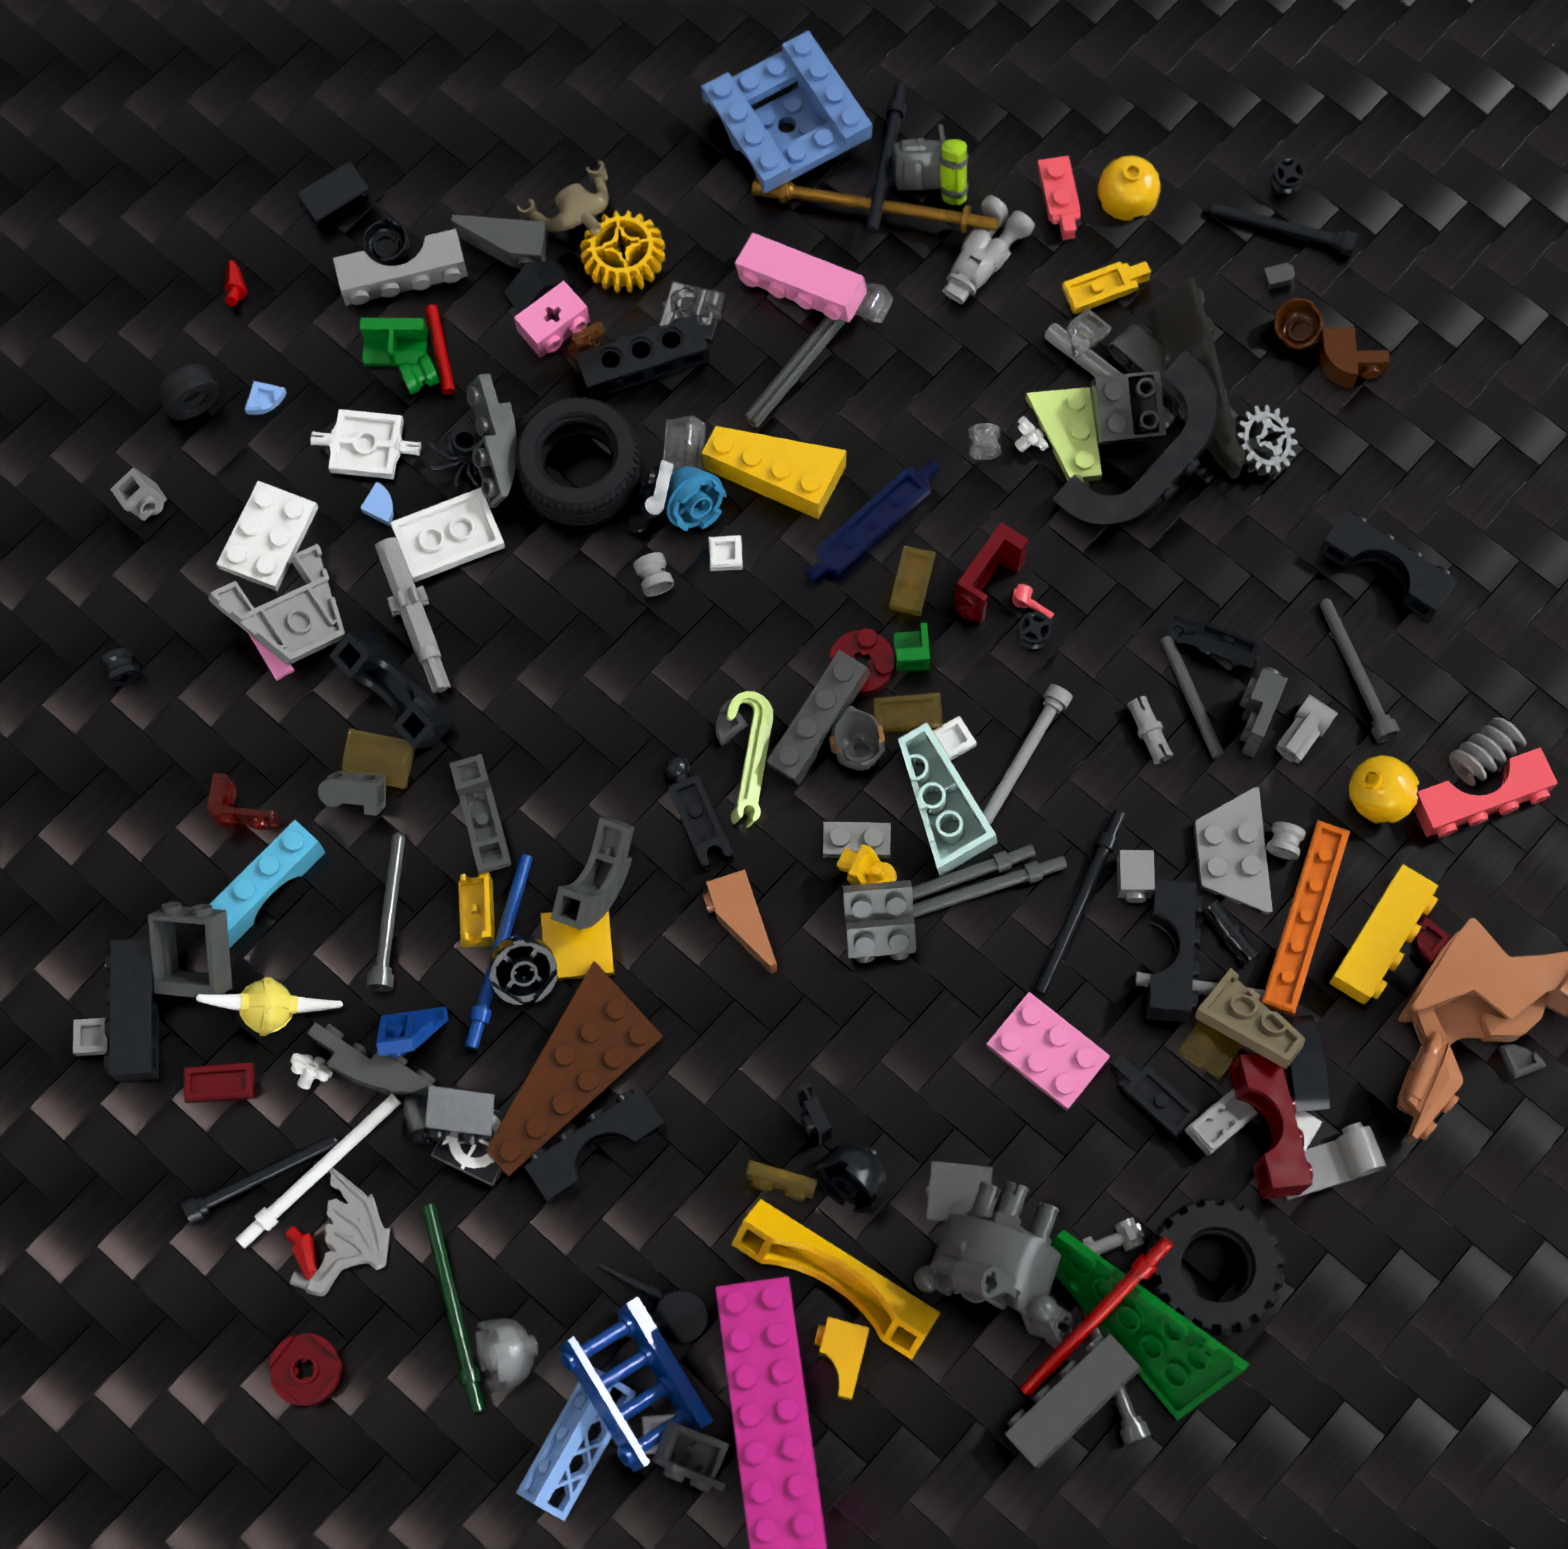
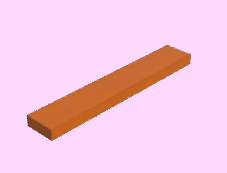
M1319 820L1315 824L1261 1000L1269 1009L1292 1017L1296 1012L1350 834L1349 830Z

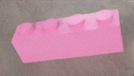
M752 233L735 261L739 278L745 285L765 289L777 298L785 297L793 300L804 309L813 308L823 312L825 316L832 320L840 319L850 323L867 294L862 275L755 233Z

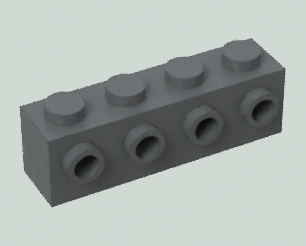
M1111 1334L1106 1338L1102 1335L1096 1337L1086 1347L1085 1350L1089 1354L1081 1362L1078 1363L1075 1359L1071 1361L1060 1372L1059 1375L1063 1379L1053 1388L1049 1384L1045 1386L1033 1398L1037 1403L1027 1413L1023 1409L1020 1410L1007 1423L1010 1429L1005 1435L1034 1467L1039 1468L1142 1369Z

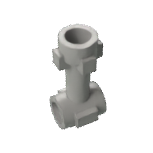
M1132 1217L1114 1225L1116 1233L1095 1242L1090 1236L1083 1239L1082 1242L1100 1256L1122 1245L1125 1252L1136 1249L1145 1244L1142 1238L1145 1235L1140 1224H1136Z

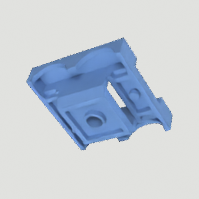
M809 30L783 43L781 52L733 77L727 72L701 86L702 100L705 104L709 103L719 115L731 144L736 151L740 150L748 159L764 194L872 138V123ZM798 81V88L756 110L752 109L751 105ZM789 123L795 127V130L790 133H784L779 130V127L782 124Z

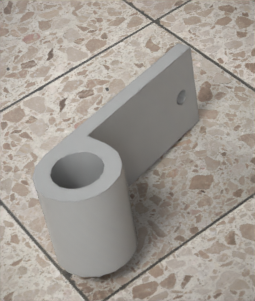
M1361 1122L1351 1124L1342 1129L1343 1135L1336 1140L1306 1149V1151L1304 1150L1306 1160L1311 1164L1313 1170L1312 1185L1301 1195L1284 1197L1285 1200H1292L1358 1179L1385 1168L1387 1165L1371 1126L1363 1127Z

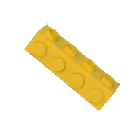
M1402 864L1329 984L1363 1005L1371 997L1377 1000L1388 983L1383 980L1387 970L1390 969L1394 972L1405 955L1400 952L1404 942L1407 941L1411 944L1421 929V926L1416 923L1422 913L1428 916L1436 904L1438 898L1433 896L1439 885Z

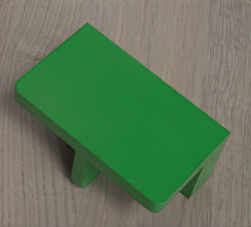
M360 318V332L364 340L362 359L364 366L398 367V365L406 362L410 364L417 363L420 356L427 354L428 330L424 318Z

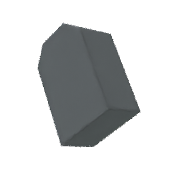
M1288 263L1264 268L1262 273L1268 290L1290 285L1295 277L1294 268Z

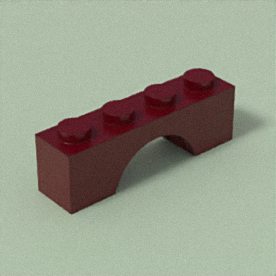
M1258 1053L1241 1054L1229 1066L1236 1100L1246 1102L1255 1107L1265 1117L1271 1131L1269 1151L1253 1165L1260 1198L1268 1199L1301 1195L1312 1185L1313 1170L1311 1164L1306 1160L1303 1148L1304 1134L1297 1125L1295 1117L1296 1103L1293 1096L1289 1093L1287 1069Z

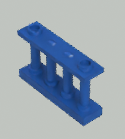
M638 1297L616 1311L619 1315L618 1323L579 1346L575 1337H572L558 1347L561 1351L560 1357L563 1365L569 1372L575 1374L619 1447L617 1448L619 1458L625 1466L631 1467L633 1472L650 1463L645 1452L660 1443L669 1420L697 1431L713 1422L712 1417ZM622 1336H631L638 1347L637 1353L598 1377L587 1358ZM644 1365L650 1367L657 1378L656 1384L617 1409L607 1389ZM663 1396L669 1398L676 1409L675 1415L636 1440L625 1421Z

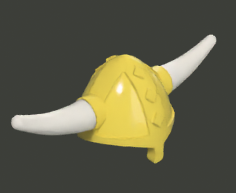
M265 977L248 985L240 994H198L196 996L198 1002L238 1010L244 1023L253 1031L260 1033V1036H267L282 1029L290 1021L293 1014L330 1010L343 1006L342 1001L290 995L284 985L271 977Z

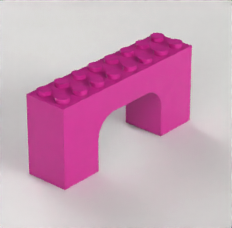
M789 1276L716 1287L750 1549H827Z

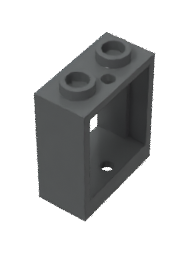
M181 902L163 903L160 909L148 915L155 994L196 997L198 994H224L232 989L226 910L213 909L210 904L182 907ZM175 922L205 924L209 973L179 971Z

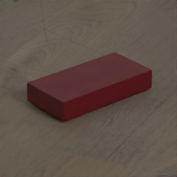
M253 1063L184 1067V1102L186 1104L255 1099V1065Z

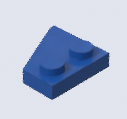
M447 1007L381 1015L376 1041L378 1056L400 1057L410 1051H414L448 1021Z

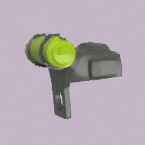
M943 124L938 125V140L917 138L894 143L892 161L897 191L940 190L944 202L950 205L963 204L966 201L969 188L967 182L969 154L966 143L959 139L945 140Z

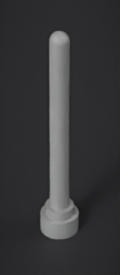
M1050 684L1043 695L1045 699L1043 702L1044 709L983 811L989 824L995 819L1055 714L1060 713L1062 709L1066 710L1073 696L1066 689Z

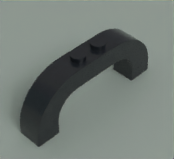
M1184 350L1163 374L1165 378L1179 389L1187 403L1188 417L1180 435L1137 483L1122 494L1114 496L1103 494L1093 488L1083 477L1074 474L1053 497V500L1065 511L1076 518L1090 523L1117 524L1128 522L1147 513L1161 499L1166 502L1179 488L1175 483L1184 474L1189 477L1201 464L1198 458L1209 446L1218 426L1220 401L1218 390L1211 374L1193 354Z

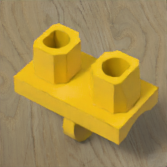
M864 844L861 845L858 852L845 848L837 863L840 871L848 873L847 881L851 885L893 882L897 879L896 871L892 865L887 862H881L872 847Z

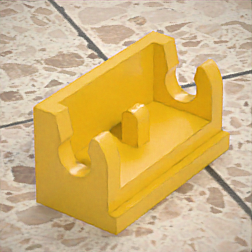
M487 872L480 875L478 873V877L474 878L461 874L460 881H458L461 948L494 946L493 880L490 873Z

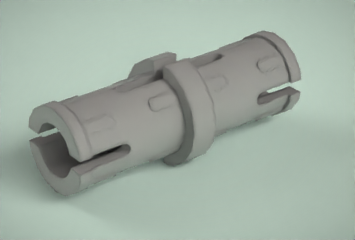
M1141 696L1139 702L1135 698L1127 704V707L1139 729L1137 732L1139 739L1144 740L1153 763L1160 764V759L1165 762L1172 758L1174 754L1171 752L1162 733L1163 725L1161 721L1156 720L1147 697Z

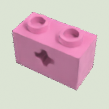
M562 281L514 317L517 332L540 358L546 353L556 351L565 339L572 334L576 335L583 331L587 323L590 322L587 306L565 281Z

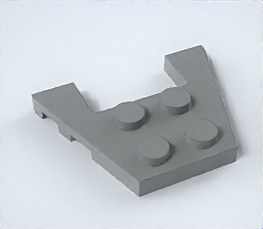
M318 544L292 556V564L306 583V585L257 608L252 606L236 581L210 592L208 597L214 606L287 666L342 640L345 635L335 597L331 595L328 584L329 576L327 569L323 567L321 560L322 552Z

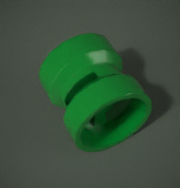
M428 354L420 356L417 363L410 364L406 362L398 365L410 395L419 392L425 384L432 387L440 383Z

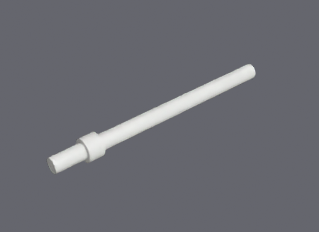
M393 1094L389 1095L268 1209L266 1207L262 1208L254 1216L256 1220L235 1238L237 1242L245 1249L264 1230L269 1232L279 1222L277 1220L278 1217L393 1112L401 1102Z

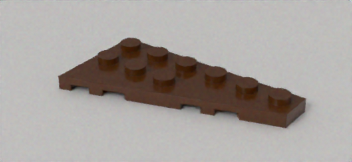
M595 961L585 975L485 1150L487 1155L507 1177L514 1173L528 1160L530 1155L546 1144L663 1037Z

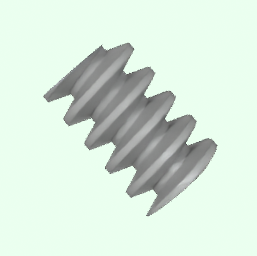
M1495 717L1489 721L1488 725L1482 726L1478 733L1473 734L1469 741L1463 742L1459 749L1453 750L1449 755V761L1455 773L1465 783L1474 787L1476 785L1474 776L1480 781H1485L1487 773L1484 769L1490 773L1496 772L1497 766L1495 762L1504 765L1507 762L1505 754L1514 757L1517 753L1515 746L1523 749L1526 747V740L1511 722Z

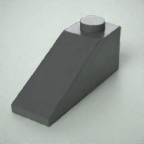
M452 215L453 229H456L459 238L512 268L521 270L528 261L546 260L548 244L546 222Z

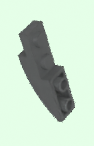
M480 374L466 387L467 401L472 406L476 418V431L481 436V440L472 448V457L482 480V493L487 498L489 507L496 508L508 496L513 483L516 469L515 448L517 445V435L511 403H498L491 375Z
M315 1022L307 1033L313 1041L333 1053V1056L327 1062V1065L333 1071L365 1088L388 1095L393 1094L394 1096L405 1097V1095L428 1085L434 1086L433 1084L436 1081L435 1078L420 1068L415 1073L405 1065L408 1060L403 1056H378L377 1051L373 1058L369 1059L372 1055L369 1050L357 1042L351 1047L342 1040L345 1035L330 1024L323 1028Z

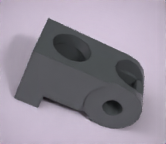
M337 771L321 782L318 788V795L320 800L327 806L337 807L342 803L363 805L365 815L377 816L386 807V775Z

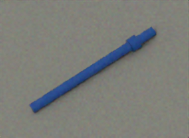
M520 854L492 952L504 939L511 936L533 860L532 856ZM489 963L477 1004L472 1006L469 1016L471 1025L464 1047L472 1050H478L484 1026L489 1024L492 1014L489 1008L494 995V989L489 978Z

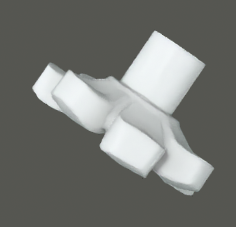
M1022 416L1018 420L1020 424L1018 429L1023 436L1014 443L1015 446L1022 453L1031 445L1038 446L1042 451H1045L1049 446L1044 439V433L1039 428L1036 429L1026 417Z
M294 1053L291 1057V1070L295 1074H301L297 1085L302 1089H310L314 1079L326 1082L333 1074L332 1069L326 1066L327 1061L322 1057L318 1056L313 1060L311 1055Z

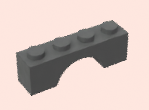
M841 650L837 652L767 760L768 765L797 785L801 783L817 758L820 746L831 726L841 712L854 701L871 675L868 667Z

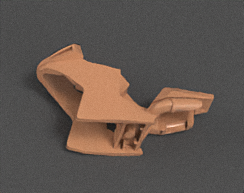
M1474 918L1469 919L1463 928L1454 934L1440 951L1398 1018L1403 1023L1412 1021L1421 1043L1415 1060L1409 1065L1396 1100L1398 1102L1397 1107L1403 1113L1413 1117L1406 1140L1410 1143L1419 1137L1425 1140L1438 1125L1433 1120L1439 1112L1443 1111L1447 1114L1459 1100L1455 1093L1462 1086L1463 1077L1450 1047L1452 1043L1464 1038L1481 1039L1482 1042L1516 1041L1542 1019L1545 1007L1568 1017V951L1536 956H1508L1477 919Z

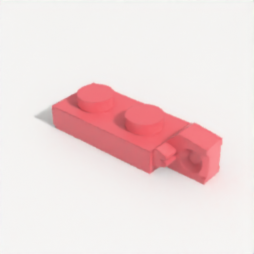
M1069 156L1038 160L1037 168L1048 219L1052 221V224L1059 223L1062 240L1074 239L1075 231L1077 230L1075 221L1080 220L1081 209Z

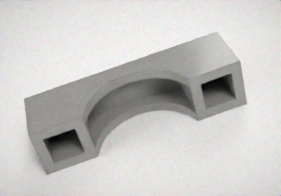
M456 229L425 236L424 244L418 255L411 261L398 266L379 264L373 261L364 251L333 258L340 290L346 305H361L371 299L379 297L390 298L398 295L400 292L413 289L424 290L430 285L442 282L453 283L468 276Z

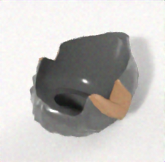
M852 705L847 706L834 722L829 737L831 751L836 754V759L840 765L856 771L868 770L871 766H874L877 759L885 752V735L883 727L873 715L857 710Z

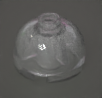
M507 1318L479 1322L477 1326L482 1331L476 1332V1349L481 1370L485 1371L488 1369L492 1380L486 1381L488 1387L492 1392L497 1393L520 1385L528 1378L533 1368V1357L538 1355V1345L534 1335L528 1336L526 1329L521 1324Z

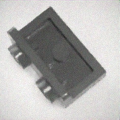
M669 1420L652 1461L664 1467L663 1475L683 1483L684 1478L688 1477L691 1478L690 1485L709 1493L711 1486L724 1491L726 1483L716 1479L729 1444Z

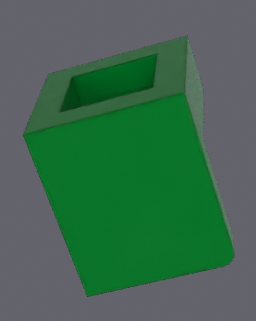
M920 623V631L895 633L893 638L896 672L929 670L930 652L927 623Z

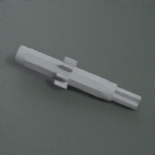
M391 537L381 540L375 545L393 594V596L387 598L393 617L401 615L419 664L423 667L432 693H443L446 689L451 688V685L440 659L442 657L423 608V606L429 605V599L424 586L415 587L397 538Z

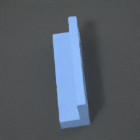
M593 1367L598 1377L605 1374L604 1372ZM579 1382L516 1492L518 1495L563 1521L568 1516L612 1437ZM621 1382L607 1389L608 1394L612 1387L622 1392L616 1403L617 1409L632 1400L636 1394V1391ZM600 1421V1434L596 1439L589 1441L587 1432L590 1426ZM582 1453L583 1464L579 1471L570 1474L569 1464L574 1456ZM564 1486L565 1496L559 1507L556 1508L550 1505L548 1501L555 1489Z

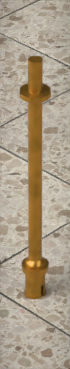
M755 176L752 186L753 196L779 199L780 203H787V201L794 198L870 210L872 198L795 186L791 181L764 194L757 176ZM884 200L882 213L960 225L961 233H966L968 226L997 231L999 225V218L970 214L971 206L968 205L964 207L963 212Z

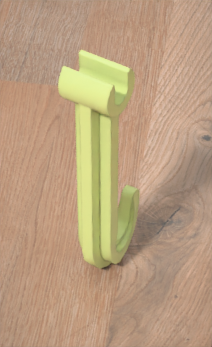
M745 691L739 693L731 700L726 718L732 721L736 717L739 706L742 703L750 704L753 708L737 805L730 815L731 822L735 825L743 817V813H745L748 817L746 828H749L761 814L758 801L773 723V709L770 702L763 695L757 692Z

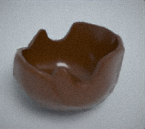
M1295 297L1283 302L1276 311L1274 328L1279 340L1289 349L1304 350L1315 345L1319 340L1324 321L1322 314L1311 300Z

